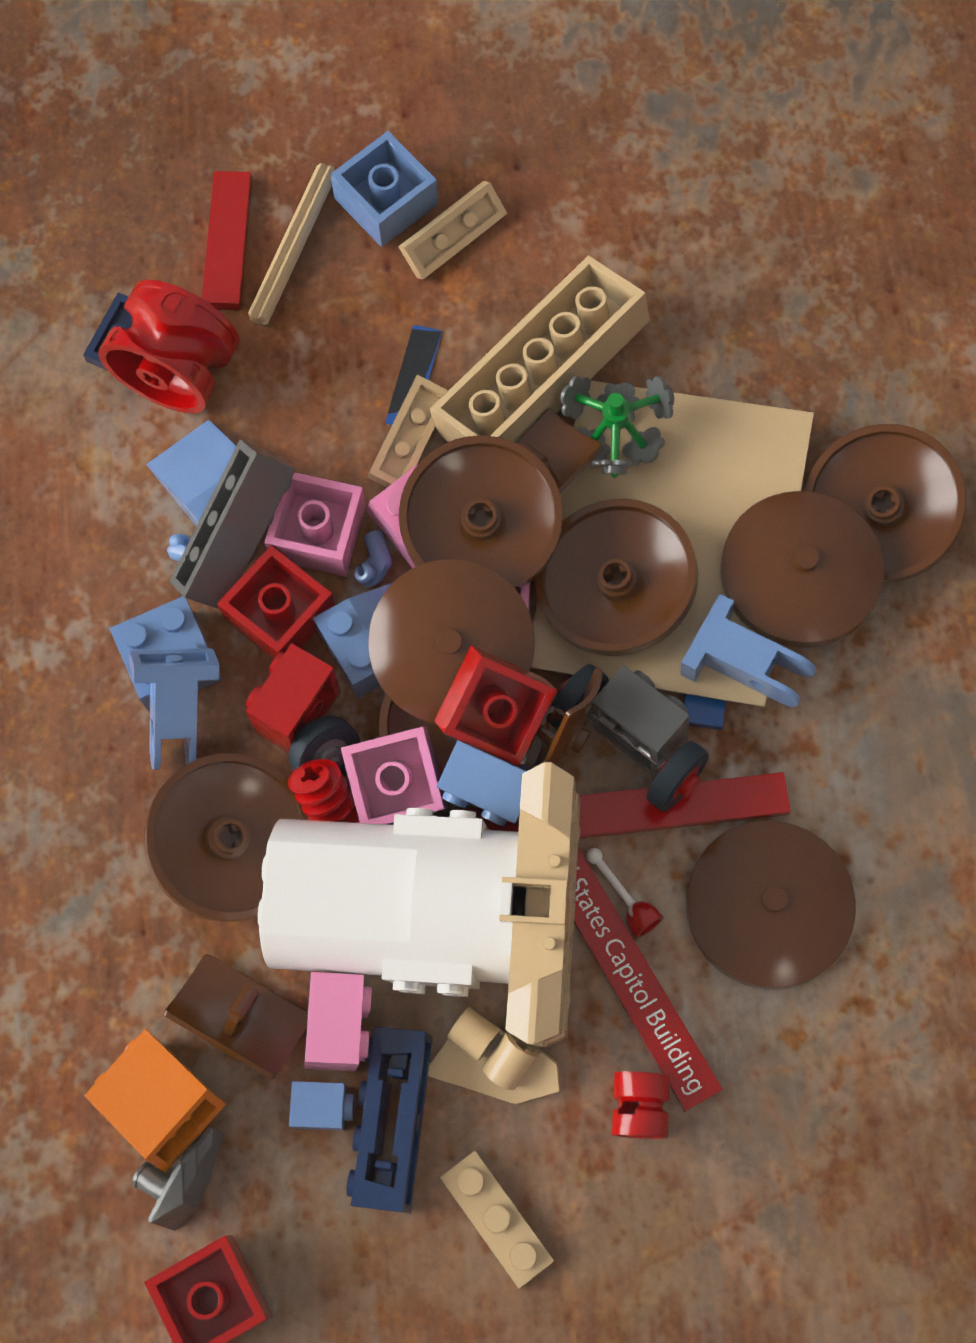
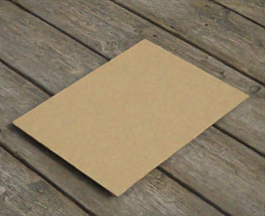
M591 381L590 390L588 391L590 398L596 400L598 396L605 394L604 389L609 383ZM634 387V397L640 400L646 398L648 389ZM674 393L673 416L669 419H658L654 414V409H651L649 406L634 411L635 418L632 423L638 432L644 433L648 428L656 427L661 432L660 437L665 440V445L659 449V455L656 460L651 463L641 462L637 467L627 468V474L618 475L616 478L603 474V467L591 466L590 463L560 494L563 510L562 521L585 506L610 499L643 501L662 509L672 516L687 534L698 566L697 591L687 616L673 633L649 649L630 655L603 656L578 649L564 640L550 625L540 607L539 601H537L533 620L535 651L531 668L574 675L582 667L592 664L602 669L610 681L624 665L632 672L639 670L646 674L654 682L655 689L765 707L767 696L705 665L696 682L682 676L681 662L718 595L722 594L725 596L721 581V557L726 539L735 522L747 509L767 497L784 492L801 491L814 413ZM584 406L581 416L575 419L574 428L577 430L579 427H585L588 431L596 430L603 420V413L590 406ZM608 427L603 434L605 436V443L611 449L612 429ZM626 428L620 429L619 460L629 461L622 453L623 447L632 441V436ZM611 451L608 456H605V460H611ZM733 611L730 621L751 630Z

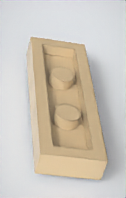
M482 181L398 247L415 276L419 279H424L507 215V212L491 183Z
M419 375L416 376L367 478L388 487L417 465L435 427L430 408L449 390Z
M476 1151L472 1152L440 1177L518 1289L554 1262Z

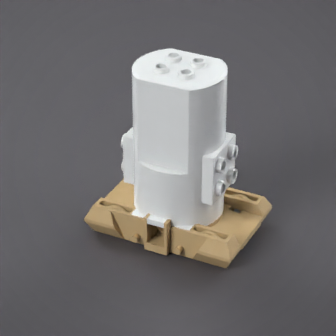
M544 762L522 774L519 832L489 830L483 819L476 818V812L465 810L450 811V817H438L433 815V810L407 808L406 815H394V825L279 819L269 837L266 856L262 863V880L264 883L262 899L258 907L260 944L266 965L273 969L382 975V980L393 983V990L412 994H425V987L433 986L437 987V993L445 996L468 997L469 989H480V982L509 984L506 1018L507 1032L527 1044L544 1048L566 1039L568 1013L571 1003L570 978L578 842L580 839L581 800L579 794L576 793L574 776L552 762Z

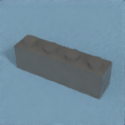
M241 439L239 440L169 581L184 598L219 609L217 603L242 577L247 565L253 561L257 546L265 530L272 524L274 512L283 494L289 490L292 484V477L296 471L281 456Z

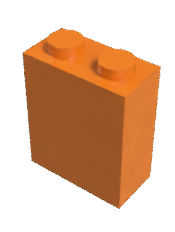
M146 1029L126 1046L125 1051L107 1071L96 1079L94 1085L84 1095L144 1159L165 1173L226 1105L164 1043Z

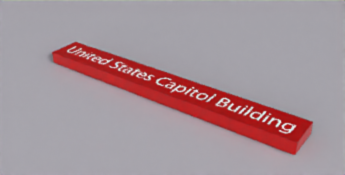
M578 847L574 925L660 1072L670 1075V1089L683 1111L686 1112L723 1089Z

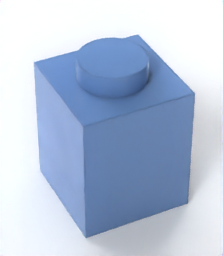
M292 1081L289 1127L293 1129L346 1131V1121H353L355 1095L348 1094V1086L345 1083Z

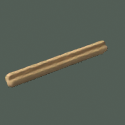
M324 163L317 165L250 307L248 315L253 323L261 326L269 323L332 187L330 174L335 171L332 166H327Z

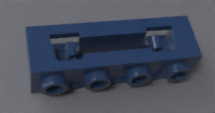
M375 1026L373 1037H369L368 1057L365 1058V1062L370 1063L368 1080L361 1082L359 1090V1106L364 1107L362 1125H356L353 1134V1151L358 1152L356 1169L350 1170L346 1187L347 1196L352 1197L351 1206L411 1214L433 1037L427 1032ZM390 1058H392V1059H391V1067L389 1068V1061H390ZM409 1058H411V1061H410V1069H409V1072H408ZM387 1076H393V1079L408 1080V1083L402 1082L392 1155L398 1156V1163L377 1160V1155L382 1156L391 1092V1084L387 1083ZM375 1168H376V1169H377V1175H376V1181L374 1182ZM394 1172H396L395 1186L393 1187Z

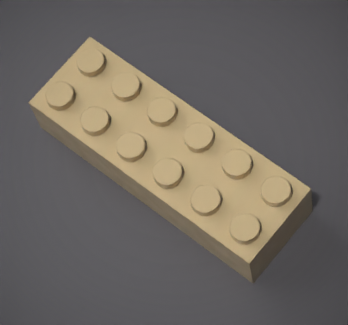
M588 255L430 408L438 435L447 442L468 436L484 435L500 437L516 443L547 410L557 413L562 408L563 404L560 400L562 390L570 383L574 376L580 378L584 376L591 379L650 321L646 292Z

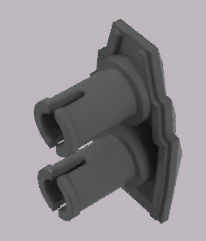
M212 1127L207 1128L200 1138L195 1139L178 1158L181 1163L176 1165L171 1176L157 1169L149 1162L143 1163L137 1169L132 1179V1186L157 1200L148 1217L150 1223L175 1231L199 1209L204 1190L210 1181L224 1133Z

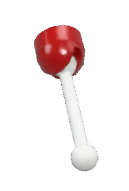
M590 848L586 853L587 861L597 865L629 907L626 913V922L630 930L637 938L652 931L660 924L664 917L650 902H635L602 860L601 850Z

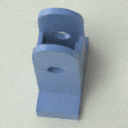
M719 594L681 662V675L696 682L705 665L781 704L797 707L801 700L800 696L788 686L768 676L775 664L804 677H813L817 671L816 666L802 655L730 621L733 615L734 600Z
M213 648L129 651V667L134 683H150L149 747L152 770H160L161 739L184 738L186 765L196 760L198 681L219 680V662Z

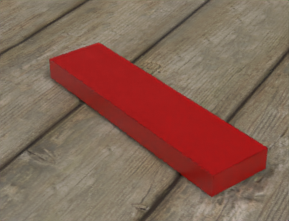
M214 171L202 299L216 309L241 310L252 189L251 172Z

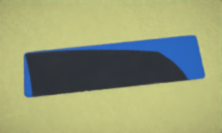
M418 325L412 327L385 421L386 424H393L416 376L419 375L429 380L442 335L441 330Z

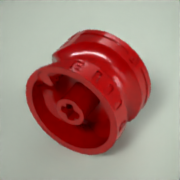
M158 280L139 281L134 286L124 305V309L131 315L132 326L126 329L114 326L99 349V359L109 373L118 381L147 400L182 413H200L206 407L215 390V381L208 368L217 369L229 364L240 343L238 332L219 310L190 291Z

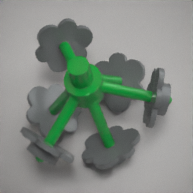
M659 375L654 377V379L647 380L648 391L646 392V398L641 400L634 397L635 388L629 382H623L619 386L614 383L607 384L604 389L605 394H601L596 400L590 398L588 393L591 386V381L588 377L583 376L580 378L574 376L570 383L564 387L560 397L563 404L562 414L564 416L578 419L586 405L603 413V420L596 430L588 431L585 427L577 429L591 439L600 442L603 446V450L591 461V466L603 467V474L616 478L618 475L627 474V468L637 467L641 462L651 463L657 459L659 449L665 445V440L660 437L661 432L659 429L651 427L644 433L638 432L632 422L635 418L634 411L647 406L654 409V414L658 419H669L673 416L674 393L662 376ZM608 427L612 429L611 449L605 443V436L603 434ZM626 428L632 436V441L628 442L622 450L623 455L629 461L619 460L620 429ZM611 451V460H605V456H608Z

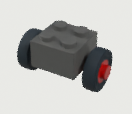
M588 664L577 671L560 687L551 706L567 712L578 705L583 699L584 692L595 668L598 667ZM623 665L610 681L608 676L602 671L600 688L586 718H593L594 730L655 776L646 798L656 808L666 812L677 804L682 797H688L696 788L701 779L699 775L708 761L709 754L693 741L688 742L690 715L687 713L688 709L679 699L672 695L665 697L654 688V682L639 670L632 672ZM555 720L550 724L558 730L561 722Z

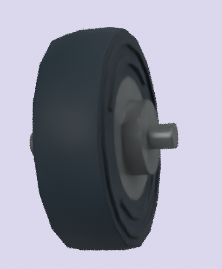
M327 715L316 718L298 732L290 746L288 760L291 769L294 771L302 764L311 760L328 759L339 766L342 775L345 777L347 770L341 748L361 743L357 731L341 717Z

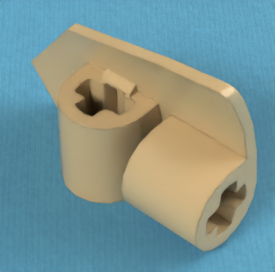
M471 1006L463 1012L447 1036L448 1040L429 1065L428 1077L461 1086L512 1104H519L560 1091L559 1067L556 1060L537 1046L527 1044L511 1033L504 1032Z

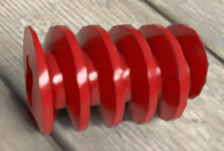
M328 759L311 760L299 766L290 775L288 780L289 789L294 793L296 801L301 805L304 814L308 816V820L360 823L352 790L335 762Z

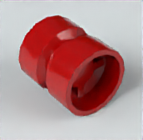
M634 1071L614 1072L613 1098L619 1102V1107L612 1111L611 1136L639 1139H668L669 1113L662 1109V1105L669 1101L670 1075Z

